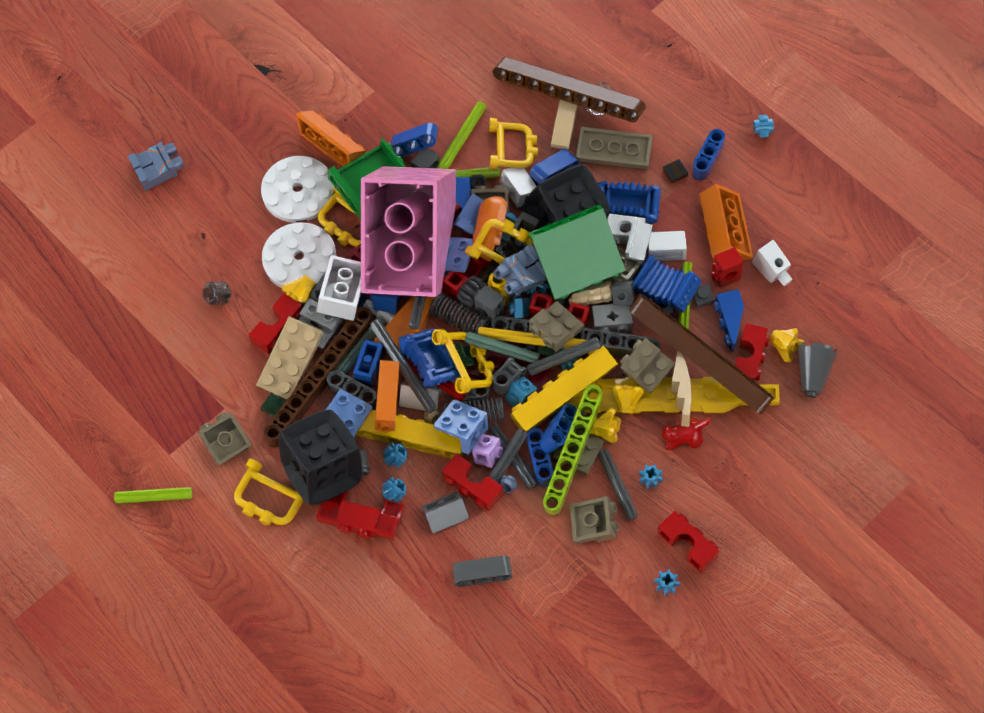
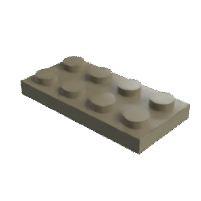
M581 127L576 159L579 162L648 170L653 135Z

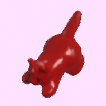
M690 418L689 427L681 426V424L672 427L667 425L661 430L663 433L662 438L667 442L665 449L673 450L684 443H688L691 448L699 447L704 441L702 428L707 426L711 419L705 418L699 421L698 419Z

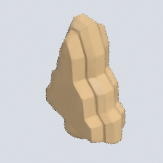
M609 280L598 285L592 284L587 286L584 291L572 293L568 302L569 304L573 302L587 306L612 301L613 285Z

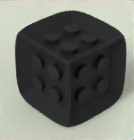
M584 164L571 167L545 180L535 187L526 199L529 215L539 220L537 229L598 204L604 209L606 218L610 214V207L604 193Z
M331 409L312 414L289 425L280 432L279 453L282 465L291 483L307 504L316 505L330 500L352 489L361 481L362 459L358 445L346 425Z

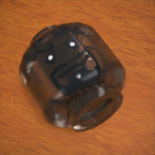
M210 281L204 286L202 295L204 300L210 305H225L231 298L232 291L224 281Z

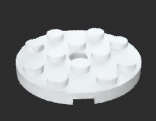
M292 156L278 161L266 172L261 184L263 202L268 211L278 219L292 223L302 220L310 221L317 218L320 209L334 194V186L328 180V168L317 159L307 156ZM302 186L303 188L299 192L293 191V187Z
M292 223L279 228L267 239L262 251V264L270 280L280 288L284 284L298 280L299 277L302 278L303 275L308 276L317 285L322 275L326 273L330 256H337L332 238L322 228L310 223ZM300 253L304 255L301 260L294 258V256Z

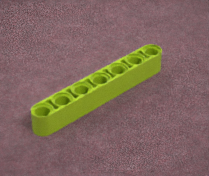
M589 385L583 393L544 496L543 505L545 511L550 515L558 514L563 507L603 399L602 391L597 385ZM595 392L599 396L596 399H590L588 397L589 394ZM585 410L592 412L589 417H584L581 414ZM578 428H583L585 433L577 435L575 431ZM571 446L578 447L576 453H570L568 449ZM564 464H569L572 466V468L567 472L561 470V467ZM557 482L565 484L561 490L555 489L554 486ZM555 500L558 502V505L555 508H549L547 506L548 502Z

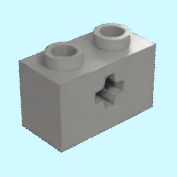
M613 304L592 306L593 329L623 334L632 331V313L629 311L631 306Z

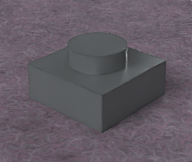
M709 284L699 286L698 291L694 294L693 300L697 308L715 302Z

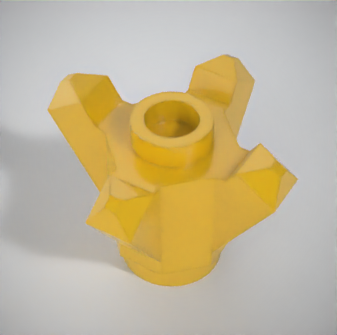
M303 275L298 280L284 284L282 290L305 306L309 298L312 299L311 292L316 283L308 276Z
M797 328L785 331L776 329L770 336V343L778 350L785 362H792L794 358L792 353L797 351L799 344L805 343L804 340L798 339Z
M616 385L612 389L617 402L618 412L633 414L637 402L644 393L643 387L623 385L621 387Z
M611 407L600 417H596L590 432L591 435H596L611 443L617 441V432L620 429L621 419L614 416L616 413L615 409Z

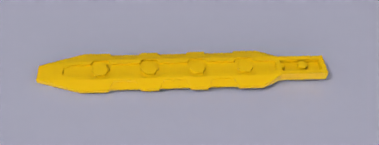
M630 377L625 379L601 378L593 384L599 386L602 391L603 399L598 413L606 412L611 407L618 412L617 402L612 391L616 385L621 387L623 385L634 387L640 385ZM665 377L651 394L644 389V393L637 402L633 413L682 412L683 410L676 409L677 393H671L673 377ZM713 377L690 379L691 412L725 413L740 405H747ZM759 384L774 397L770 405H779V384ZM584 392L569 402L576 409L579 407ZM593 392L588 397L596 399L599 395Z

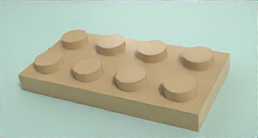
M289 316L256 386L287 400L300 384L324 332Z

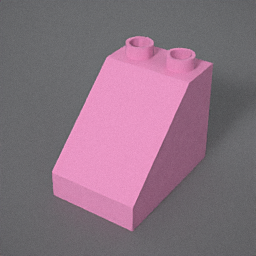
M383 166L361 178V293L436 297L441 293L456 207V169Z

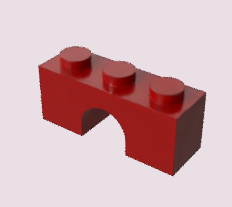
M480 256L478 260L471 257L464 273L450 271L443 279V291L458 301L457 294L462 284L471 276L480 278L491 266L493 260L489 262Z
M535 292L529 307V318L531 319L542 309L547 310L555 303L553 297ZM571 302L570 307H564L583 323L584 328H586L590 307Z
M285 293L272 306L274 315L280 318L279 321L273 325H267L260 321L249 333L251 343L267 354L272 352L288 317L290 316L297 320L301 317L302 304Z
M745 323L740 348L750 351L752 356L749 358L737 357L735 366L752 380L759 381L762 370L758 368L760 363L764 364L766 353L763 352V348L768 347L770 336L767 335L768 328Z
M456 453L442 470L443 481L447 485L455 486L459 489V493L465 498L470 497L473 499L475 505L480 509L485 508L490 511L504 494L503 486L488 475L480 483L470 482L468 477L473 472L472 464Z
M674 511L658 526L657 534L670 546H673L680 540L690 542L693 549L688 553L687 561L702 573L718 558V547L713 541H708L699 528L691 526L683 514H678Z

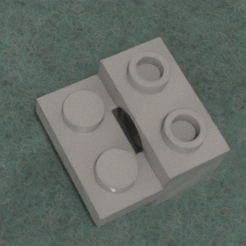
M309 298L300 312L301 317L299 321L324 332L317 347L324 351L332 338L334 339L344 326V321L340 317L318 313V302Z

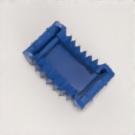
M607 181L598 183L608 201L610 214L645 218V223L650 225L658 221L661 198L660 187L651 185L647 188L646 184L641 187L640 182L635 186L633 181L629 185L626 181L623 184L618 181L616 185L612 181L610 186Z
M652 255L645 259L637 275L632 279L635 294L639 293L647 298H652V301H656L657 305L662 303L664 308L667 305L672 308L674 306L677 312L682 313L690 304L691 299L702 283V280L694 272L689 271L685 274L684 270L680 272L679 269L677 271L674 268L669 269V266L665 267L664 263H660V260L656 262L655 257Z
M433 328L399 337L400 352L402 355H407V359L411 358L410 362H414L413 366H418L417 371L420 370V378H424L423 386L425 388L440 385V383H446L447 381L451 382L460 377L446 345H435L433 343L432 333L435 330Z

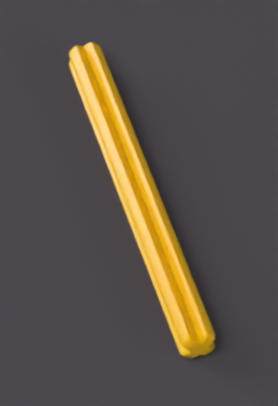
M479 327L478 335L494 340L546 346L538 335L535 336L532 333ZM572 338L562 348L568 349L587 340Z

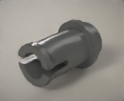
M360 450L362 476H367L371 470L370 466H368L367 451Z

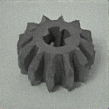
M476 276L469 277L459 289L457 300L464 307L474 308L476 292L479 289L482 290L487 284Z

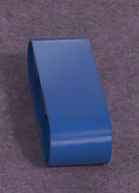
M425 123L395 134L390 144L397 156L404 157L435 145L439 129L433 123Z
M721 129L710 131L694 160L692 175L697 180H705L709 176L724 147L725 133Z
M563 149L537 163L530 170L529 175L540 185L545 180L569 169L571 166H577L579 160L568 150Z
M567 403L553 414L540 440V446L544 452L553 453L565 443L577 412L574 405Z
M532 428L527 432V448L537 484L542 487H548L553 475V467L549 453L544 452L540 446V440L544 433L538 428ZM535 437L540 439L538 442L531 441ZM538 455H542L545 458L542 460H538L535 457ZM541 473H548L549 476L546 477V478H543V477L540 476V474H541Z

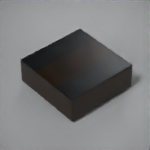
M680 159L663 166V171L671 183L688 176V172Z

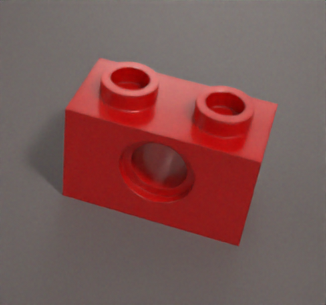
M736 247L714 256L711 277L715 283H718L720 288L741 279L744 261Z

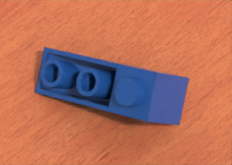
M739 289L719 293L716 295V301L713 302L715 313H719L720 316L719 326L725 332V344L730 347L731 352H734L744 309Z

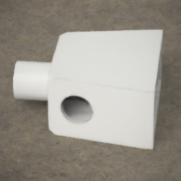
M774 240L758 250L751 263L770 283L778 279L783 286H786L793 280L787 273L791 264Z

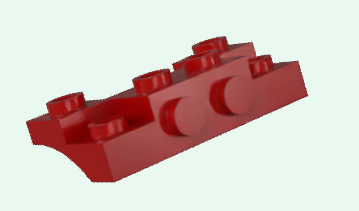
M348 491L322 502L316 515L317 522L336 526L340 532L345 534L352 532L366 539L379 536L394 540L405 508L404 503L397 504L389 502L387 499H385L382 511L377 508L347 502Z

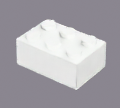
M331 255L319 295L317 312L354 321L361 295V262Z

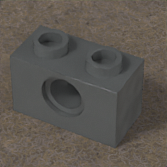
M486 285L482 290L479 289L474 296L475 314L479 313V315H482V318H489V325L492 326V321L495 317L504 316L505 314L504 296Z

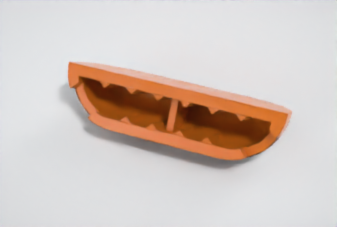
M489 197L480 204L473 243L486 221L498 219L504 222L508 202L503 197ZM491 227L482 245L493 251L495 244L498 246L500 244L502 231L498 227ZM480 254V257L489 262L492 260L486 255Z

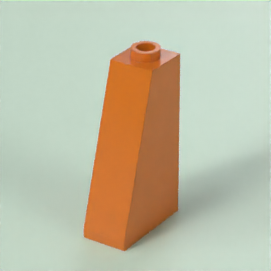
M412 296L386 325L385 329L399 350V337L425 330L431 316L429 310L435 297L426 296L418 330L409 328L415 296ZM378 337L374 339V342L381 343ZM384 348V353L389 355L386 349ZM403 355L406 361H408L407 355Z
M380 360L375 430L382 432L395 431L399 362Z

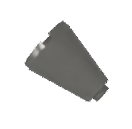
M801 343L798 347L801 390L805 393L806 397L817 398V395H821L836 358L837 349L833 351L832 346L820 343H812L811 346Z

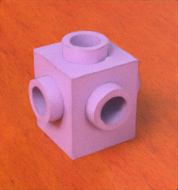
M482 433L472 449L474 462L492 468L503 453L500 438Z

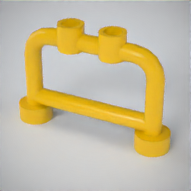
M497 118L489 119V132L496 133L497 131V155H490L489 169L497 170L498 167H529L538 155V148L533 147L537 145V135H533L532 130L525 124L497 122ZM504 130H518L525 133L526 160H505Z
M334 187V194L318 213L319 223L325 227L323 230L330 237L333 234L339 237L337 240L341 245L346 247L349 243L357 247L361 244V240H356L350 233L341 230L335 223L329 222L325 218V215L336 202L353 212Z
M490 219L482 226L472 247L467 246L464 253L477 260L482 253L501 264L505 258L482 245L489 229L493 226L498 227L501 231L515 237V239L522 243L532 244L533 247L534 244L528 233L530 232L522 228L519 231L514 229L515 224L507 219L504 222L498 219Z
M436 329L432 333L433 343L435 345H446L461 378H457L455 381L456 391L458 393H468L473 388L489 387L493 383L492 372L494 370V363L485 360L486 349L469 344L472 357H476L479 363L478 370L480 373H484L486 378L485 380L471 381L452 340H465L467 333H447L444 329Z
M249 459L245 465L248 469L234 492L236 504L243 508L242 513L251 518L254 514L260 516L259 521L266 526H270L271 522L276 525L290 523L304 500L297 490L295 491L259 473L263 466L259 462ZM251 478L295 499L286 516L277 517L272 512L263 510L254 503L247 502L242 498V493Z

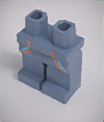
M159 142L157 146H152L142 153L128 155L145 191L167 181L171 177L178 176L176 171L184 167L180 155L170 159L171 156L178 153L173 142L164 146L162 142Z
M532 244L526 246L522 251L505 258L493 272L497 279H505L507 283L504 287L508 294L515 293L519 295L547 280L542 265L538 261L537 252Z

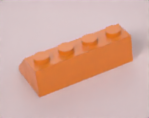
M313 110L296 114L300 134L342 167L366 153V149L361 144H356L348 134H343L335 124H330L322 114H317Z
M718 184L699 193L712 258L714 259L716 254L736 247L743 260H751L753 253L740 194Z

